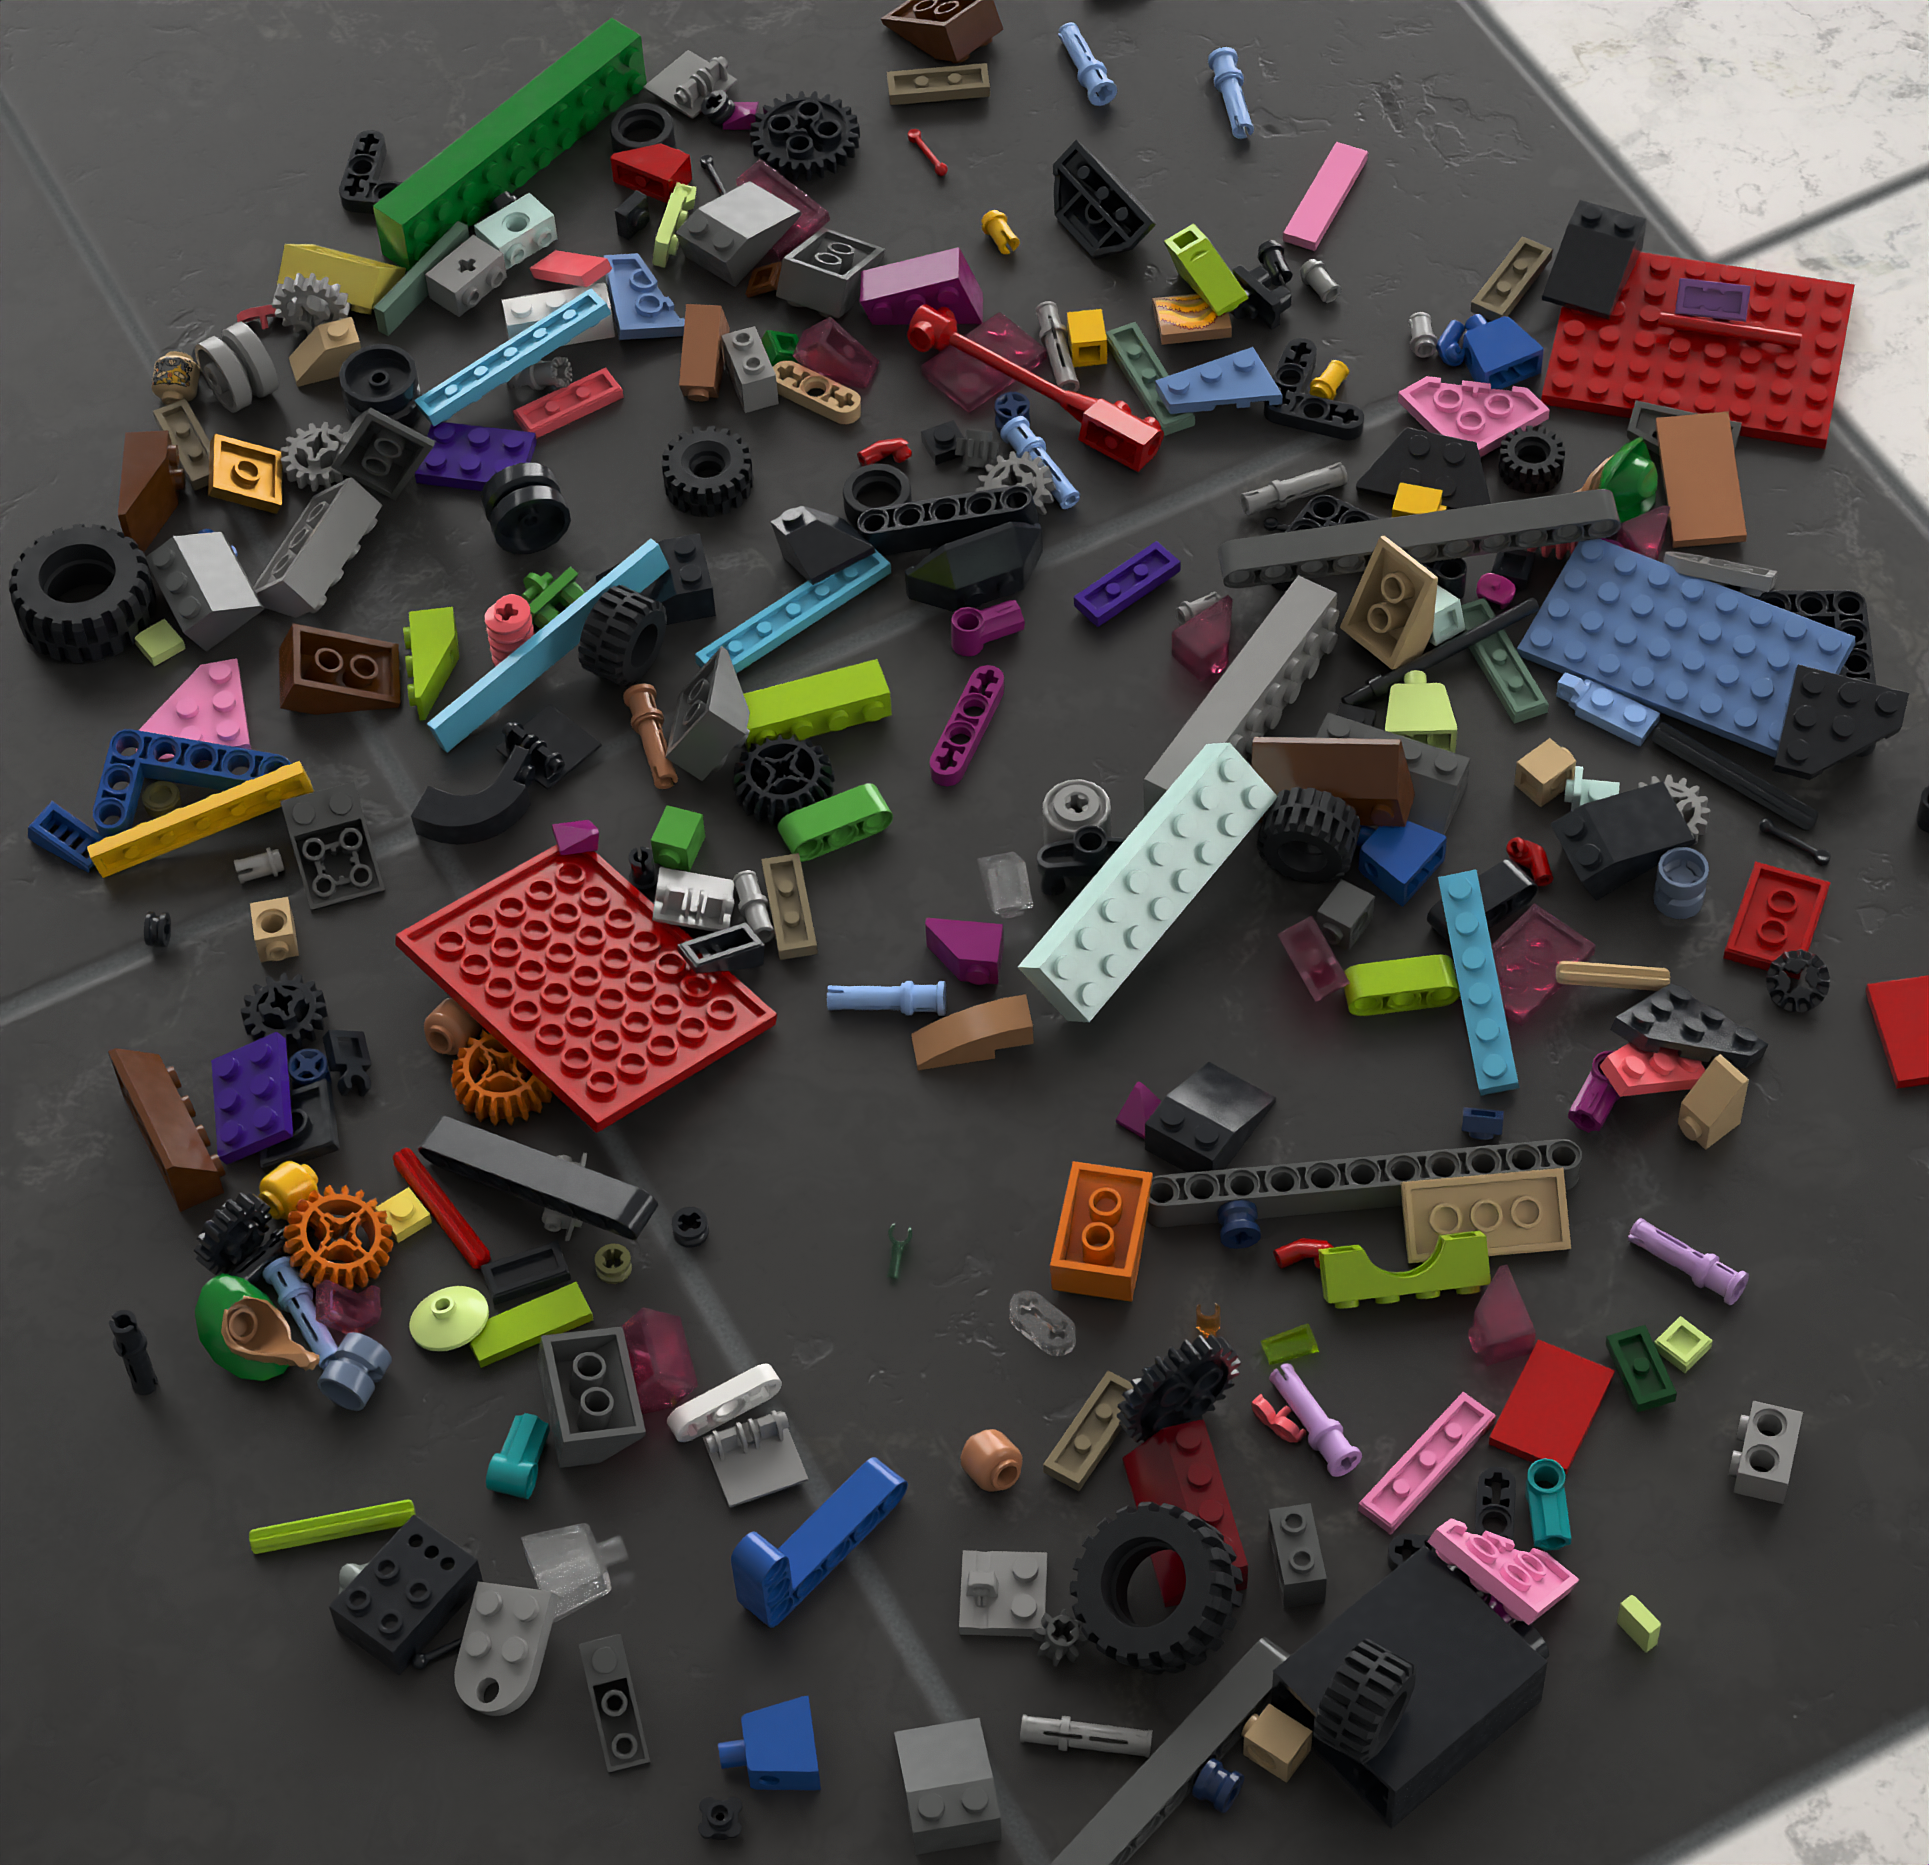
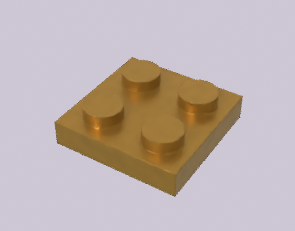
M214 434L210 441L208 496L277 514L282 505L281 451Z

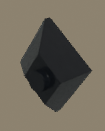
M803 505L788 509L780 517L770 521L782 556L812 585L876 553L874 546L843 518Z

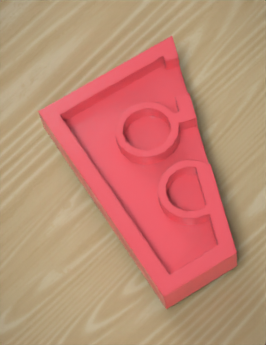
M1630 1042L1608 1055L1599 1066L1620 1097L1692 1089L1706 1070L1699 1060L1679 1057L1678 1050L1660 1047L1658 1053L1643 1051Z

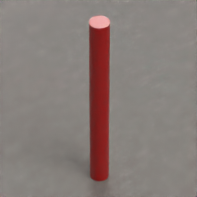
M1660 312L1658 322L1660 327L1800 348L1802 334L1663 312Z

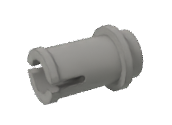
M1311 259L1305 262L1300 269L1301 281L1306 285H1310L1323 302H1332L1339 296L1341 287L1325 271L1326 267L1323 262Z
M1417 312L1411 315V319L1408 320L1412 334L1410 348L1419 357H1429L1435 352L1438 343L1437 337L1432 332L1430 315L1425 312Z
M1211 592L1209 595L1190 603L1188 601L1181 602L1180 607L1175 610V616L1182 628L1195 629L1199 622L1223 614L1225 607L1221 596L1217 595V592Z
M268 847L265 853L234 860L240 883L242 884L270 874H274V877H277L278 872L284 871L285 868L279 849L271 850Z

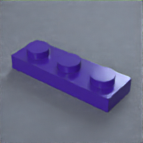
M1155 541L1075 595L1074 607L1094 625L1099 627L1181 571V562L1158 541Z

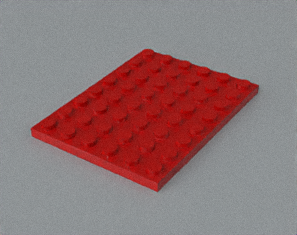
M1641 252L1609 320L1562 306L1541 401L1549 406L1631 418L1635 401L1698 414L1729 412L1731 421L1742 423L1739 436L1826 449L1855 284ZM1680 278L1751 286L1746 322L1683 314L1676 315L1802 334L1800 348L1658 326L1660 312L1675 314Z
M556 844L397 933L395 938V945L596 1133L776 1025L777 1013L730 971L695 973L677 950L678 944L693 940V938L678 925L652 921L654 904L595 851L560 855ZM701 954L696 955L699 959L703 958Z

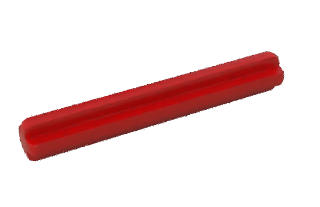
M405 1147L396 1152L392 1157L394 1166L471 1267L480 1269L482 1265L488 1264L491 1261L490 1251L413 1151Z

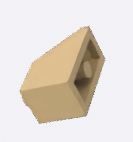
M352 317L317 325L290 355L289 361L297 387L339 377L342 363L352 353L361 349Z
M1721 1054L1714 1058L1683 1099L1679 1113L1678 1125L1684 1135L1690 1140H1696L1705 1150L1740 1124L1749 1079Z

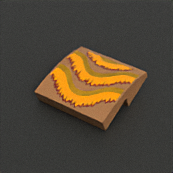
M1198 294L1152 298L1156 326L1159 328L1162 345L1232 337L1229 313L1225 312L1218 316Z

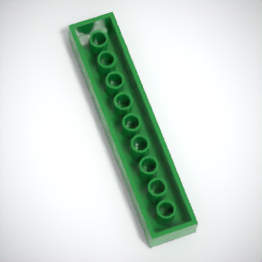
M610 18L373 206L382 255L400 267L406 268V271H409L457 221L467 225L468 228L476 224L482 216L490 211L489 206L495 198L506 191L512 193L517 188L522 187L527 180L542 168L547 167L553 159L566 149H569L588 131L593 130L598 123L612 112L618 110L633 95L639 93L643 86L647 84L641 35L617 20Z

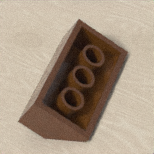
M1253 738L1252 768L1276 795H1278L1279 791L1284 789L1291 791L1294 787L1307 789V787L1315 788L1317 791L1329 792L1332 796L1346 801L1345 805L1351 806L1356 811L1355 815L1360 819V826L1405 827L1415 797V791L1401 739ZM1265 813L1258 820L1259 823L1263 822Z
M119 1048L109 1050L108 1054L122 1095L179 1211H184L223 1194L224 1190L220 1177L226 1175L217 1153L210 1156L206 1147L211 1146V1143L203 1125L195 1126L191 1119L196 1117V1113L188 1095L180 1097L177 1091L182 1085L174 1067L166 1068L159 1054Z

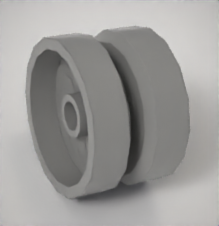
M242 321L222 330V340L212 336L195 345L196 359L206 382L216 398L230 412H237L250 405L252 394L262 398L278 389L279 381L270 356L257 335Z

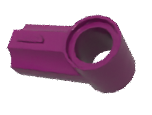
M1009 600L983 610L972 607L958 609L952 615L951 620L952 649L962 656H974L981 652L984 643L1024 630L1025 621L1020 606L1016 600Z
M1603 1051L1596 1055L1593 1059L1591 1072L1568 1113V1118L1574 1122L1576 1127L1588 1133L1600 1131L1614 1103L1620 1099V1096L1599 1067L1605 1058L1615 1051Z

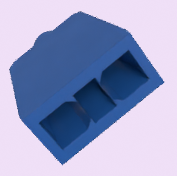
M1475 314L1466 321L1465 329L1467 332L1463 338V347L1466 350L1464 362L1474 382L1490 383L1491 389L1501 390L1541 373L1543 347L1510 317L1503 316L1487 322L1481 314Z
M1408 820L1405 827L1379 826L1376 830L1370 826H1360L1361 829L1356 844L1361 847L1358 869L1379 889L1403 907L1444 862L1447 837Z
M802 1696L744 1714L741 1717L744 1739L718 1743L721 1769L747 1766L750 1788L756 1790L821 1789L809 1696Z

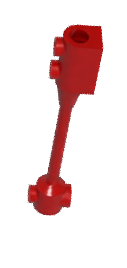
M923 304L913 315L907 333L908 340L913 348L920 352H926L930 348L943 351L951 345L1054 400L1081 423L1079 441L1137 472L1159 450L1164 432L1161 430L1160 423L1155 418L1150 416L1143 420L1131 414L1130 407L1123 401H1116L1112 404L1103 398L1097 399L1061 389L957 333L955 315L947 307L943 306L936 310L927 304Z

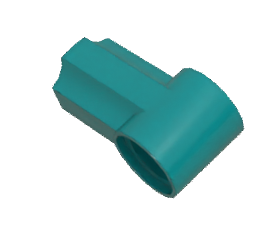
M528 1413L515 1416L501 1453H495L490 1461L486 1475V1488L488 1490L524 1499L530 1498L537 1481V1463L550 1433L548 1423L542 1421L538 1416Z
M1546 1458L1531 1464L1528 1469L1525 1487V1497L1529 1503L1534 1547L1542 1548L1544 1551L1559 1550L1561 1547L1570 1545L1572 1541L1564 1488L1566 1474L1558 1462ZM1542 1480L1548 1481L1552 1483L1554 1487L1550 1489H1543L1536 1484V1482Z

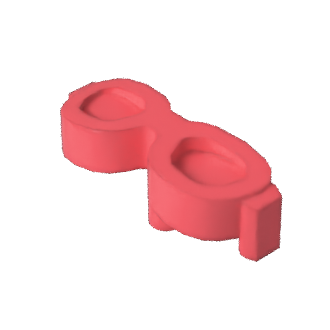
M265 305L243 310L236 315L237 322L242 321L245 323L260 318L262 330L269 329L267 317H276V308H273L272 305Z
M1262 1394L1258 1395L1251 1402L1253 1412L1263 1424L1269 1426L1282 1439L1298 1443L1306 1435L1307 1431L1305 1429L1300 1430L1293 1421L1286 1418L1291 1412L1290 1407L1287 1405L1276 1414L1274 1408L1263 1398Z

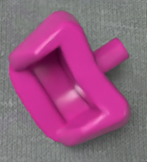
M1493 573L1483 574L1478 580L1476 589L1479 599L1485 597L1486 600L1499 604L1501 609L1506 608L1512 602L1516 592L1515 585L1510 580Z

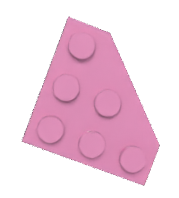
M1426 376L1398 392V402L1428 432L1477 442L1480 458L1500 447L1509 432L1514 435L1516 428L1521 427L1522 431L1526 432V426L1535 427L1549 419L1550 409L1525 387L1513 386L1512 391L1491 389L1490 383L1462 380V385L1441 383V378Z
M237 658L200 665L139 731L251 750L240 667ZM162 755L158 761L169 762L175 755Z
M1449 1519L1439 1526L1427 1541L1436 1549L1437 1555L1444 1562L1456 1565L1469 1576L1470 1582L1478 1590L1490 1593L1503 1604L1504 1610L1512 1618L1524 1621L1528 1625L1568 1595L1580 1580L1547 1552L1532 1548L1529 1553L1513 1549L1515 1547L1513 1540L1485 1531L1482 1536L1465 1532L1467 1530L1465 1523L1454 1519Z

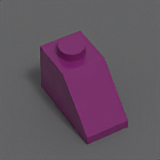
M926 918L927 947L959 981L971 982L976 985L986 983L999 984L1004 951L1003 924Z

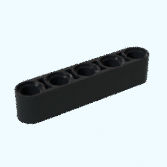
M1014 485L872 508L860 515L857 524L861 535L882 556L941 547L1008 522L1038 523L1039 516L1031 490L1022 485Z

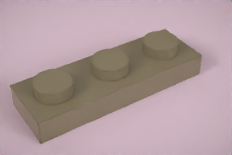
M987 63L887 72L890 105L990 97Z
M1522 236L1471 301L1470 312L1481 314L1484 318L1491 321L1503 316L1508 317L1551 261L1553 249Z
M186 398L154 410V418L160 430H168L172 445H178L179 464L184 469L185 475L194 491L208 486L210 441Z
M799 853L761 859L779 959L784 960L818 954Z
M1110 1371L1106 1372L1044 1462L1043 1473L1077 1491L1081 1490L1122 1429V1426L1119 1424L1120 1420L1116 1416L1120 1412L1117 1406L1125 1400L1122 1396L1123 1392L1134 1388L1129 1381Z

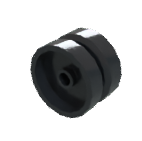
M376 344L355 351L342 363L339 378L347 416L352 424L358 416L369 408L407 427L411 426L420 416L421 412L414 401L421 396L415 361L407 351L394 345Z
M519 463L502 469L488 480L480 495L481 505L487 520L490 522L491 531L496 543L504 551L513 554H532L547 549L563 537L571 522L569 508L564 497L561 495L555 475L548 467L538 463Z

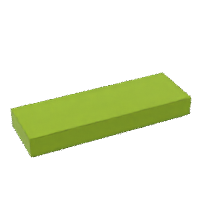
M574 1282L489 1318L483 1330L469 1342V1345L480 1368L539 1344L541 1336L561 1334L593 1321V1314L577 1282Z

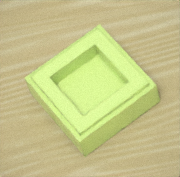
M165 619L143 630L135 637L136 646L154 667L186 649L182 638Z
M1680 1316L1654 1341V1345L1661 1356L1683 1373H1686L1712 1347L1713 1340Z
M1630 1595L1620 1603L1617 1623L1647 1653L1658 1643L1661 1623L1635 1596Z

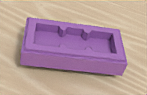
M1680 278L1675 314L1746 322L1751 286Z

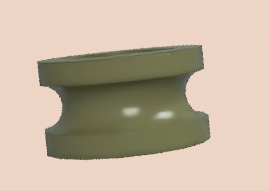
M608 1244L601 1247L595 1254L597 1276L603 1282L608 1284L621 1283L631 1274V1256L626 1247L620 1244ZM615 1258L620 1259L621 1266L615 1268L612 1265V1268H607V1260L612 1259L615 1262Z

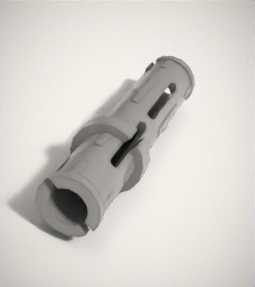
M1045 301L1040 303L1035 309L1041 327L1040 340L1047 348L1057 386L1065 391L1076 392L1080 386L1066 342L1068 338L1067 329L1061 324L1056 303Z
M1338 462L1288 480L1279 481L1276 479L1270 481L1268 486L1241 493V507L1247 516L1273 507L1280 509L1286 507L1287 503L1293 500L1346 485L1348 483L1347 472L1342 463Z
M1023 1714L1020 1742L1056 1745L1058 1750L1067 1751L1068 1747L1150 1758L1153 1730L1071 1721L1070 1716H1062V1720Z

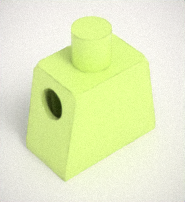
M1414 670L1406 673L1404 684H1394L1390 688L1385 731L1455 753L1457 724L1445 686L1441 683H1427L1426 674L1422 671Z

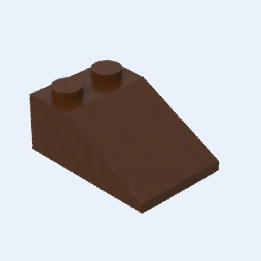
M907 0L881 18L883 25L933 58L951 61L952 63L965 61L970 57L969 53L978 47L988 45L993 41L992 37L1004 30L993 0Z
M168 430L125 432L118 518L124 536L132 538L143 553L179 505L180 490H185L186 486L184 469H178V445H172Z
M293 623L279 648L280 708L313 715L398 708L400 705L399 644Z

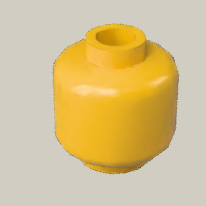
M286 1161L261 1180L258 1197L271 1207L269 1213L272 1215V1218L287 1220L290 1212L297 1211L296 1205L301 1198L309 1201L310 1192L314 1189L318 1192L316 1185L318 1177L308 1165H299L293 1161Z

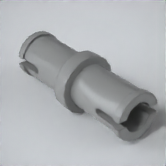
M751 870L741 871L733 878L734 886L740 899L738 904L740 915L746 919L747 924L762 943H766L775 936V931L768 914L770 907L768 899L761 893L756 873Z

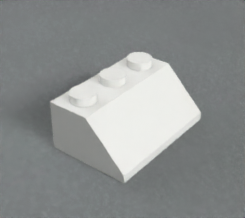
M602 282L591 284L588 287L579 286L502 299L509 340L590 288L607 303L611 314L602 319L596 326L588 328L571 339L566 345L615 337L606 283Z

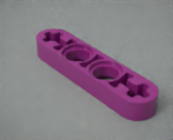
M985 665L975 669L930 757V775L935 783L941 786H952L963 778L1004 694V675L999 668ZM988 681L994 682L987 686L985 696L982 695V685H986ZM972 706H977L984 710L983 714L976 717L968 716L964 711ZM957 734H965L971 738L969 742L962 745L955 744L950 740ZM949 755L953 756V767L949 766L946 770H941V768L947 766Z

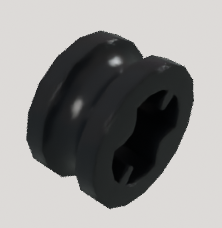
M716 90L705 97L701 104V111L708 117L711 123L721 124L733 115L735 104L724 91Z
M147 912L144 921L145 944L153 946L155 942H159L161 947H167L171 937L170 914L162 912L160 916H156L155 912Z
M684 1207L679 1209L672 1217L673 1236L679 1245L686 1248H694L706 1241L709 1235L708 1220L706 1214L701 1209ZM697 1223V1230L689 1228L686 1232L683 1231L684 1224L691 1226Z

